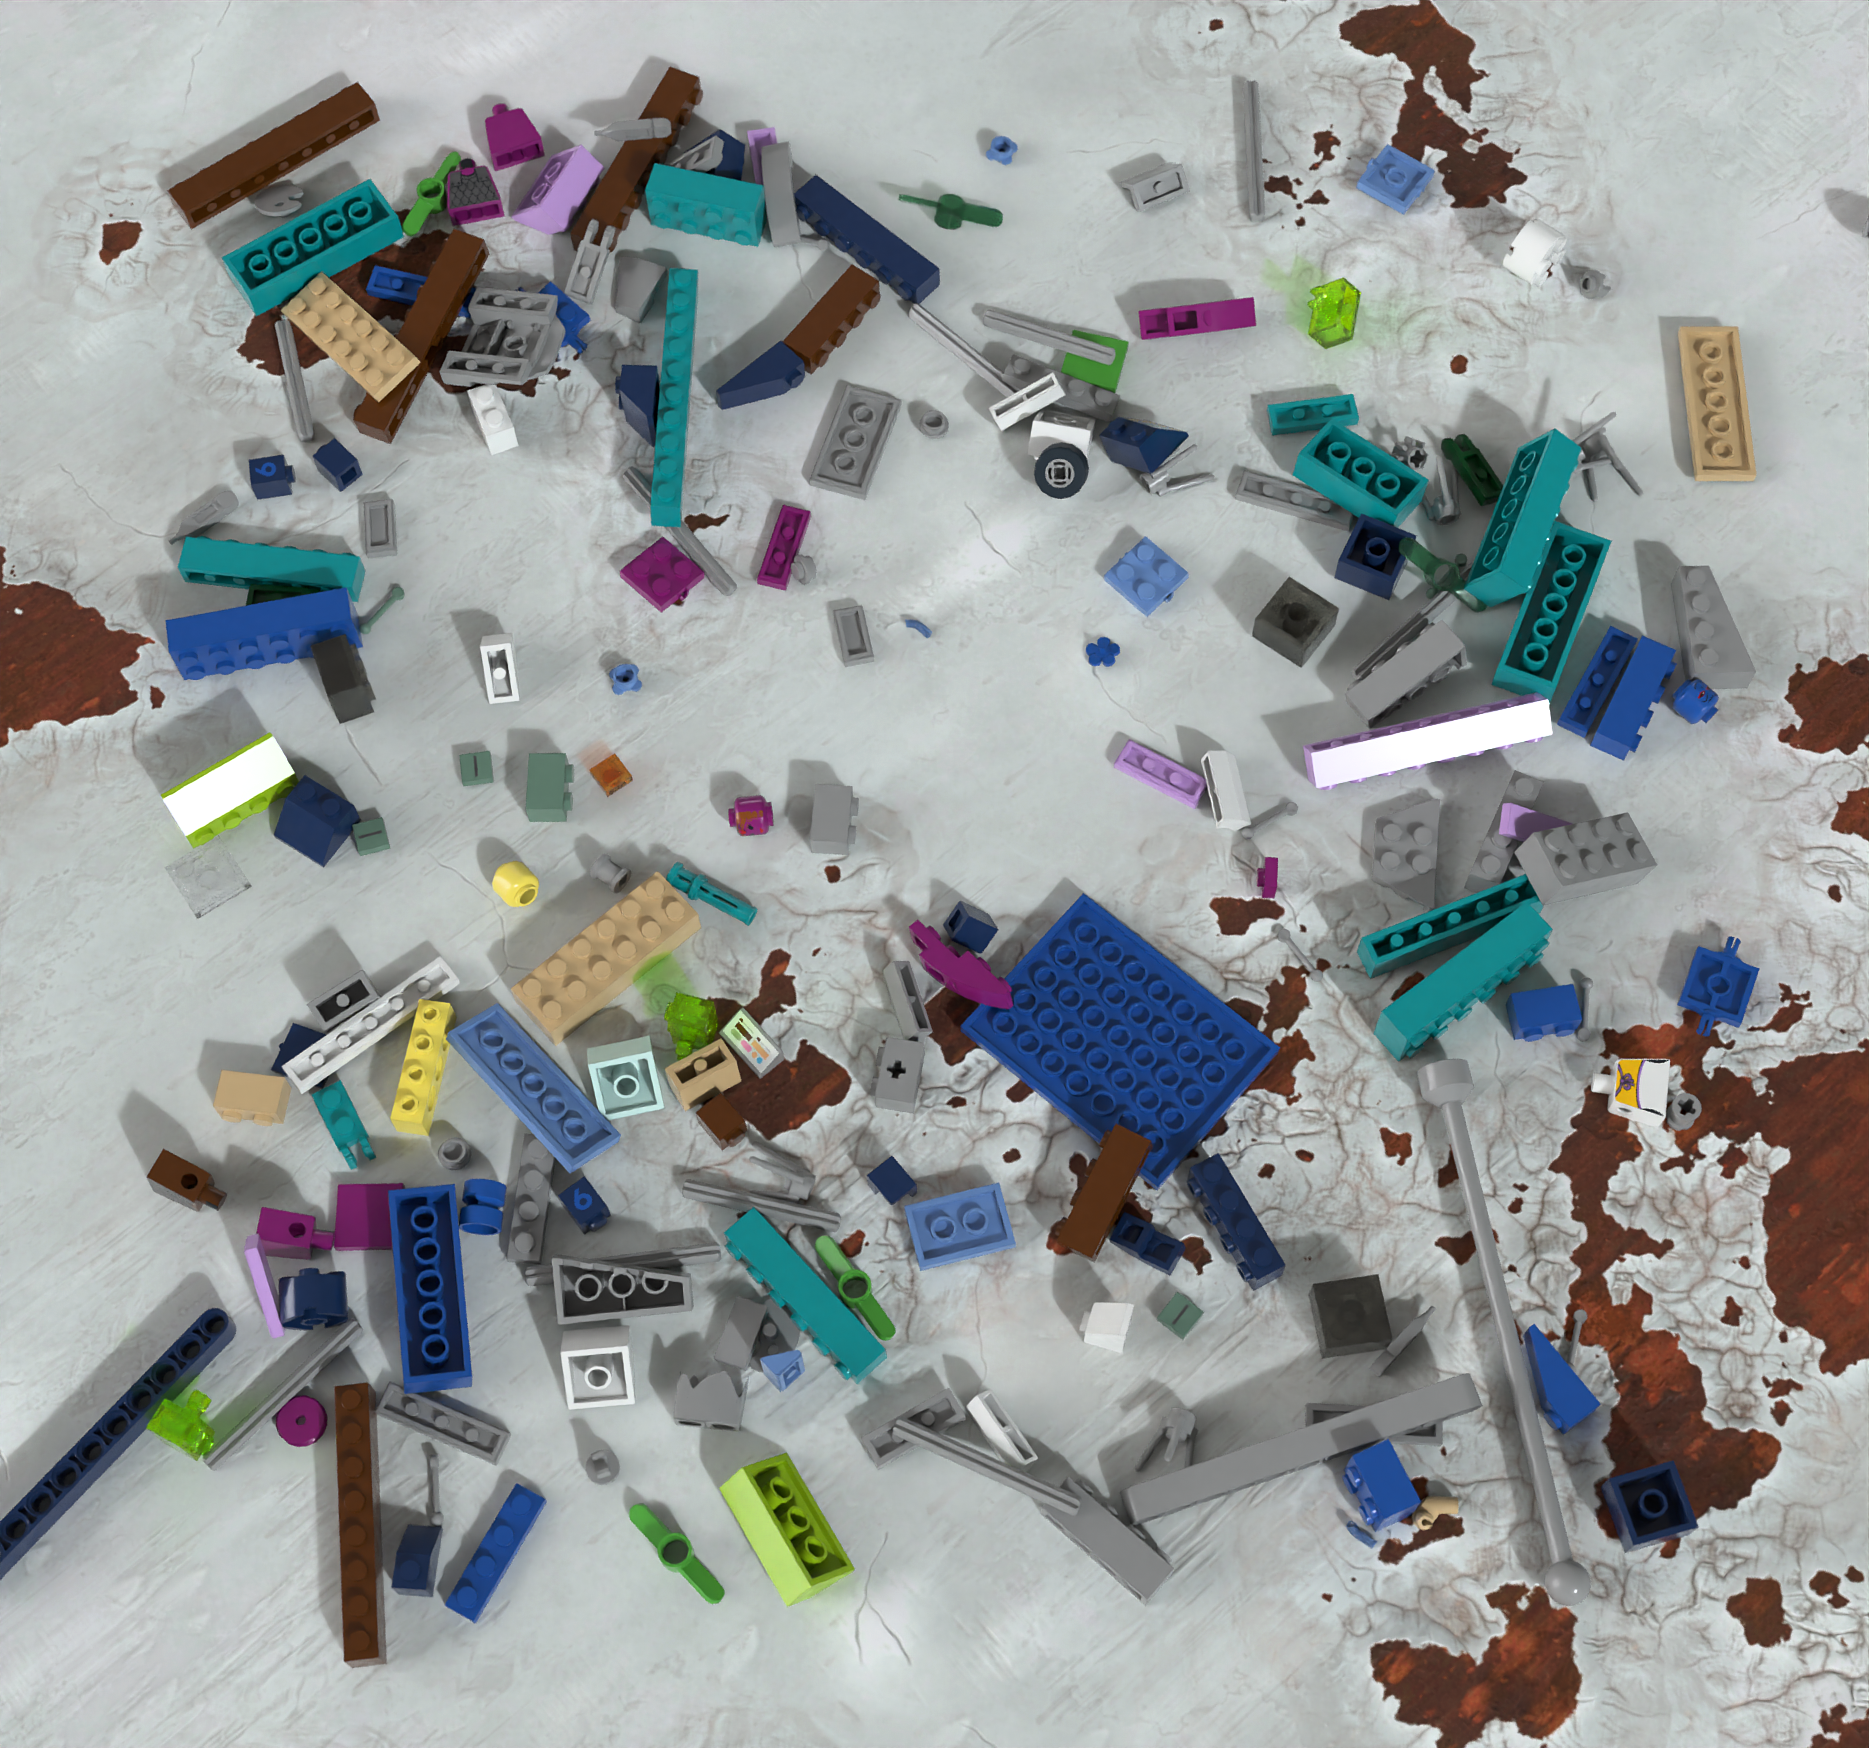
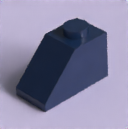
M407 1525L396 1553L391 1586L399 1595L433 1597L442 1527Z

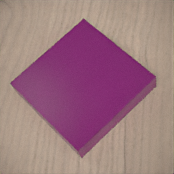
M403 1183L338 1184L335 1250H393L388 1190L405 1189V1185Z

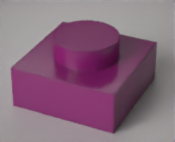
M1265 857L1263 868L1257 869L1256 884L1258 887H1262V898L1274 899L1277 890L1278 858Z

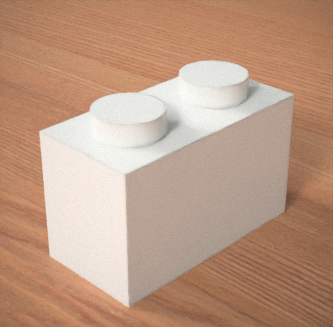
M485 384L468 390L467 393L472 410L491 455L519 446L513 424L497 386Z

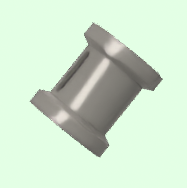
M602 854L594 862L590 870V877L593 879L599 878L610 886L612 892L619 893L628 883L631 877V870L628 868L622 869L611 861L609 855Z
M1682 1093L1675 1097L1666 1111L1667 1124L1677 1131L1688 1130L1702 1111L1699 1099L1689 1093ZM1680 1110H1685L1687 1112L1686 1115H1682Z

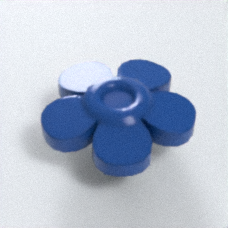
M1107 637L1099 638L1097 641L1098 646L1094 643L1086 646V653L1090 656L1088 658L1089 664L1094 667L1099 666L1102 662L1106 667L1112 666L1115 663L1114 656L1120 653L1119 645L1116 643L1110 644V639Z

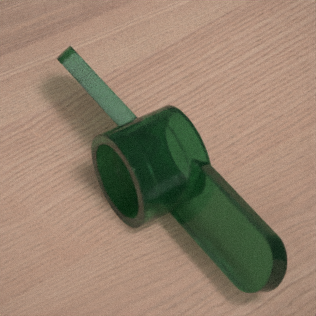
M899 194L898 198L901 202L936 209L935 223L941 228L948 230L960 228L962 221L991 227H998L1003 221V214L1000 210L966 203L961 197L954 194L942 195L939 197L938 202Z
M1403 538L1399 542V552L1424 572V579L1430 586L1441 591H1449L1474 612H1481L1487 608L1486 604L1463 589L1466 581L1460 577V571L1456 564L1444 558H1437L1413 538ZM1447 564L1449 567L1448 578L1445 582L1436 584L1434 580L1436 570L1441 565Z

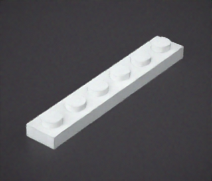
M439 956L282 1066L284 1072L300 1093H305L416 1015L419 999L436 1001L459 985V978L443 958Z

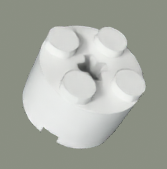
M1534 217V222L1530 220L1511 245L1514 247L1512 256L1506 254L1503 267L1531 285L1535 284L1540 287L1549 274L1547 270L1551 264L1557 265L1564 256L1566 250L1563 247L1567 239L1565 235Z

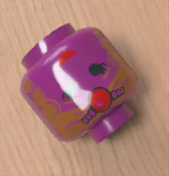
M762 795L738 797L734 802V808L728 809L730 827H736L737 833L740 836L764 835L768 832L769 826H774L772 802H767Z

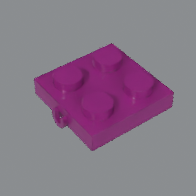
M662 536L620 570V578L662 613L678 599H686L689 595V590L704 579V571Z

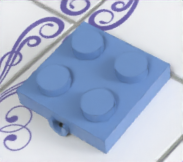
M1387 144L1376 159L1371 158L1367 165V170L1358 180L1356 188L1404 215L1417 197H1420L1421 192L1425 191V187L1434 177L1435 170Z
M1146 536L1128 553L1126 552L1125 556L1122 559L1120 558L1119 562L1104 575V580L1146 617L1164 601L1168 603L1173 598L1174 591L1189 578V573Z

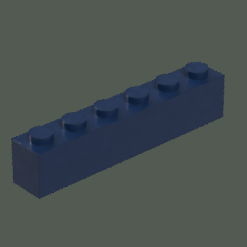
M813 176L794 193L796 212L801 221L808 222L819 235L833 241L841 252L850 254L862 268H868L876 274L883 284H889L897 290V293L904 300L920 304L940 285L939 267L819 176Z

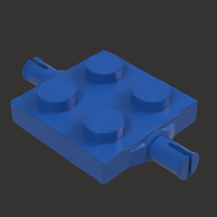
M550 281L538 293L557 295L558 297L556 316L566 331L561 348L569 344L581 354L583 350L587 349V344L578 337V334L591 321L589 314ZM518 287V291L526 292L522 287Z
M1728 937L1723 952H1714L1698 946L1694 953L1677 1005L1702 1016L1696 1030L1699 1035L1704 1030L1702 1036H1710L1714 1021H1721L1737 1028L1742 1023L1760 968L1746 964L1736 957L1741 943L1738 938L1734 941L1735 937Z

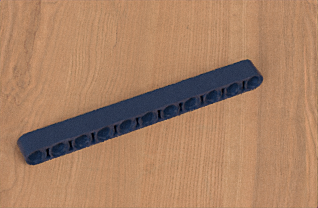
M219 1308L205 1311L0 1521V1580L233 1340L236 1334V1325L225 1311ZM224 1321V1326L219 1332L211 1333L214 1323ZM200 1345L199 1353L195 1357L187 1358L189 1349ZM175 1370L174 1379L169 1383H163L164 1375L168 1371ZM151 1395L149 1405L139 1409L138 1404L141 1398ZM125 1420L126 1428L124 1431L114 1434L116 1424ZM101 1446L100 1455L96 1459L89 1460L91 1450ZM76 1471L75 1481L68 1486H64L65 1477L69 1473ZM51 1497L49 1508L39 1512V1505L42 1500ZM25 1523L26 1529L23 1535L19 1538H14L16 1527Z

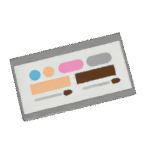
M743 1007L737 1011L719 1032L759 1079L784 1060V1054L780 1047Z

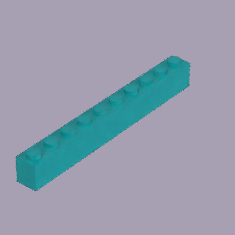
M669 268L650 505L651 526L681 527L698 303L697 269Z

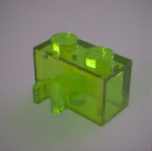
M1344 277L1310 289V293L1314 295L1315 299L1307 303L1309 308L1312 309L1308 335L1325 349L1353 340L1361 292Z
M676 992L674 1001L667 1004L664 1020L668 1023L667 1031L671 1034L673 1044L677 1045L675 1051L677 1060L692 1054L693 1049L700 1050L713 1043L719 1025L714 1001Z
M197 1389L190 1395L185 1408L165 1398L146 1429L164 1444L198 1461L201 1455H205L210 1450L214 1442L213 1435L215 1431L200 1418L209 1407L212 1399Z

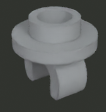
M1597 270L1586 271L1580 281L1581 294L1587 299L1604 297L1611 290V287L1603 285V280L1606 276Z
M599 1450L592 1453L586 1462L587 1476L592 1482L599 1485L613 1482L620 1471L618 1458L607 1450Z

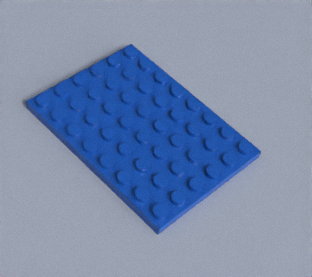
M1084 893L1004 978L1012 988L1010 994L1013 1006L1010 1009L980 1004L960 1026L962 1033L1099 1144L1106 1130L1112 1131L1115 1124L1151 1140L1153 1147L1138 1176L1157 1191L1280 1050L1278 1045Z

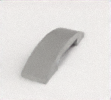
M788 141L762 146L763 185L773 246L775 248L801 243L800 224L796 212L791 170L793 169L790 143Z

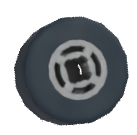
M1064 442L1052 444L1042 452L1035 463L1034 477L1036 484L1049 497L1057 499L1072 497L1080 491L1088 478V461L1082 450L1073 444Z

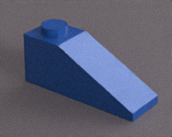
M1533 1324L1527 1329L1523 1337L1541 1409L1545 1412L1543 1416L1551 1428L1554 1430L1559 1429L1565 1435L1591 1415L1601 1404L1538 1327Z

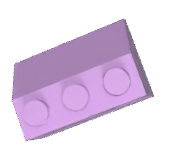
M582 145L552 155L511 218L548 235L560 231L565 232L573 224L572 217L586 204L587 199L585 197L589 191L599 184L601 180L599 176L604 167Z

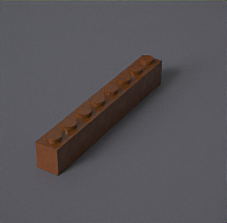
M673 67L668 68L638 120L666 118L671 122V134L663 138L653 137L651 139L627 140L624 142L570 233L575 251H578L581 240H584L591 219L599 222L598 231L592 242L595 245L600 246L604 231L609 225L615 227L613 241L609 247L610 252L614 251L618 236L621 231L627 229L634 209L637 210L641 205L642 196L654 164H665L668 151L671 146L674 147L677 144L679 133L683 126L688 125L695 105L698 106L702 101L703 90H701L700 78L698 76Z
M358 82L342 89L337 94L319 102L316 106L302 114L296 115L288 122L272 129L267 134L249 142L246 146L230 155H226L218 162L200 170L197 174L167 190L174 208L190 229L195 228L379 122L380 118L375 102Z
M453 229L449 238L447 237L443 241L441 253L437 261L431 264L429 276L425 284L419 287L417 299L413 307L407 310L403 326L394 335L421 363L379 403L366 391L362 404L356 407L353 415V421L361 434L388 444L392 443L490 255L484 239Z
M368 1382L334 1386L344 1662L351 1668L387 1664L377 1414L375 1413L376 1391Z

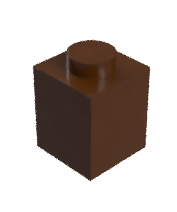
M722 1093L718 1094L696 1112L698 1123L722 1151L728 1146H736L744 1139L745 1132H747L746 1122Z

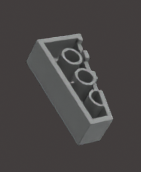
M1709 565L1679 566L1672 580L1671 589L1685 681L1688 679L1690 681L1700 679L1711 689L1747 688L1756 670Z
M1443 619L1437 624L1431 623L1420 632V637L1412 643L1407 641L1396 650L1394 657L1388 661H1380L1372 668V673L1363 680L1359 678L1347 688L1348 692L1345 693L1346 701L1369 729L1399 710L1403 706L1402 700L1405 698L1411 701L1422 695L1429 682L1432 681L1438 684L1447 678L1446 674L1452 667L1455 666L1459 670L1467 665L1465 645Z
M555 1254L552 1257L558 1325L692 1311L694 1307L690 1273Z

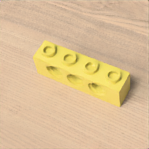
M419 999L390 1117L398 1132L429 1136L450 1048V1043L446 1038L448 1032L454 1029L457 1019L451 1003Z

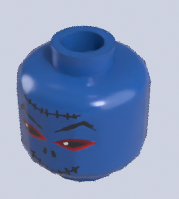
M1700 679L1694 681L1686 680L1672 695V698L1675 699L1672 705L1673 709L1690 724H1696L1700 720L1707 723L1718 712V709L1715 707L1719 700L1718 694Z

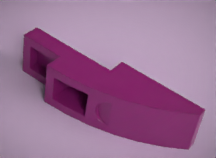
M1254 297L1139 311L1141 340L1256 326Z
M916 920L908 927L913 943L922 950L919 957L923 969L936 981L951 991L981 1004L1010 1009L1013 1006L1010 994L1012 988L1001 976L996 978L991 973L990 966L982 957L976 959L969 951L960 956L953 946L949 945L946 947L941 942L940 935L932 926L929 925L926 928L919 920Z

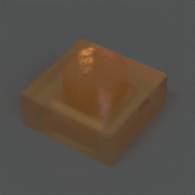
M615 753L589 769L591 776L607 797L633 781L632 775Z

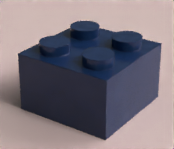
M1361 513L1338 560L1334 578L1390 600L1412 554L1417 535Z
M1674 1460L1609 1478L1601 1486L1624 1553L1688 1536L1699 1528Z

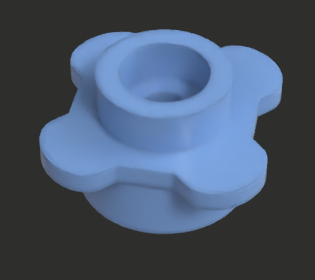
M998 136L992 140L991 149L986 152V157L988 160H996L1003 165H1009L1012 162L1013 153L1018 150V146L1010 138Z
M622 664L610 671L609 676L614 682L612 690L615 694L622 695L630 690L637 692L642 688V682L638 680L637 676L639 668L636 665Z

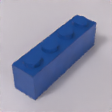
M1645 636L1641 637L1590 746L1623 761L1628 751L1635 753L1642 739V736L1637 734L1640 726L1647 728L1654 711L1649 710L1652 702L1659 703L1666 688L1660 684L1663 678L1670 679L1677 663L1672 661L1676 652L1675 649Z

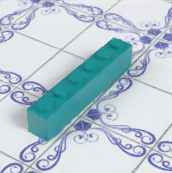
M205 536L185 538L177 567L184 581L188 583L249 589L251 584L308 587L309 589L321 591L347 587L353 602H358L366 572L360 556L352 553L334 554L320 549L308 551L299 550L292 546L282 548L269 546L265 543L247 544L233 539L220 541L212 540Z
M1524 874L1364 936L1360 940L1357 954L1369 978L1372 979L1482 936L1525 902H1528L1537 913H1541L1543 905L1527 875Z
M754 1207L724 1232L727 1242L725 1248L736 1261L742 1258L749 1266L746 1271L757 1284L763 1281L771 1290L768 1292V1295L779 1308L785 1305L793 1313L790 1316L793 1324L801 1332L807 1329L815 1338L812 1340L815 1348L823 1356L829 1353L837 1362L834 1365L835 1369L846 1381L851 1378L856 1384L860 1383L887 1358L886 1349Z

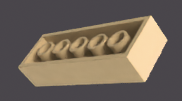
M657 871L511 988L514 999L549 1040L557 1046L700 930L699 915Z

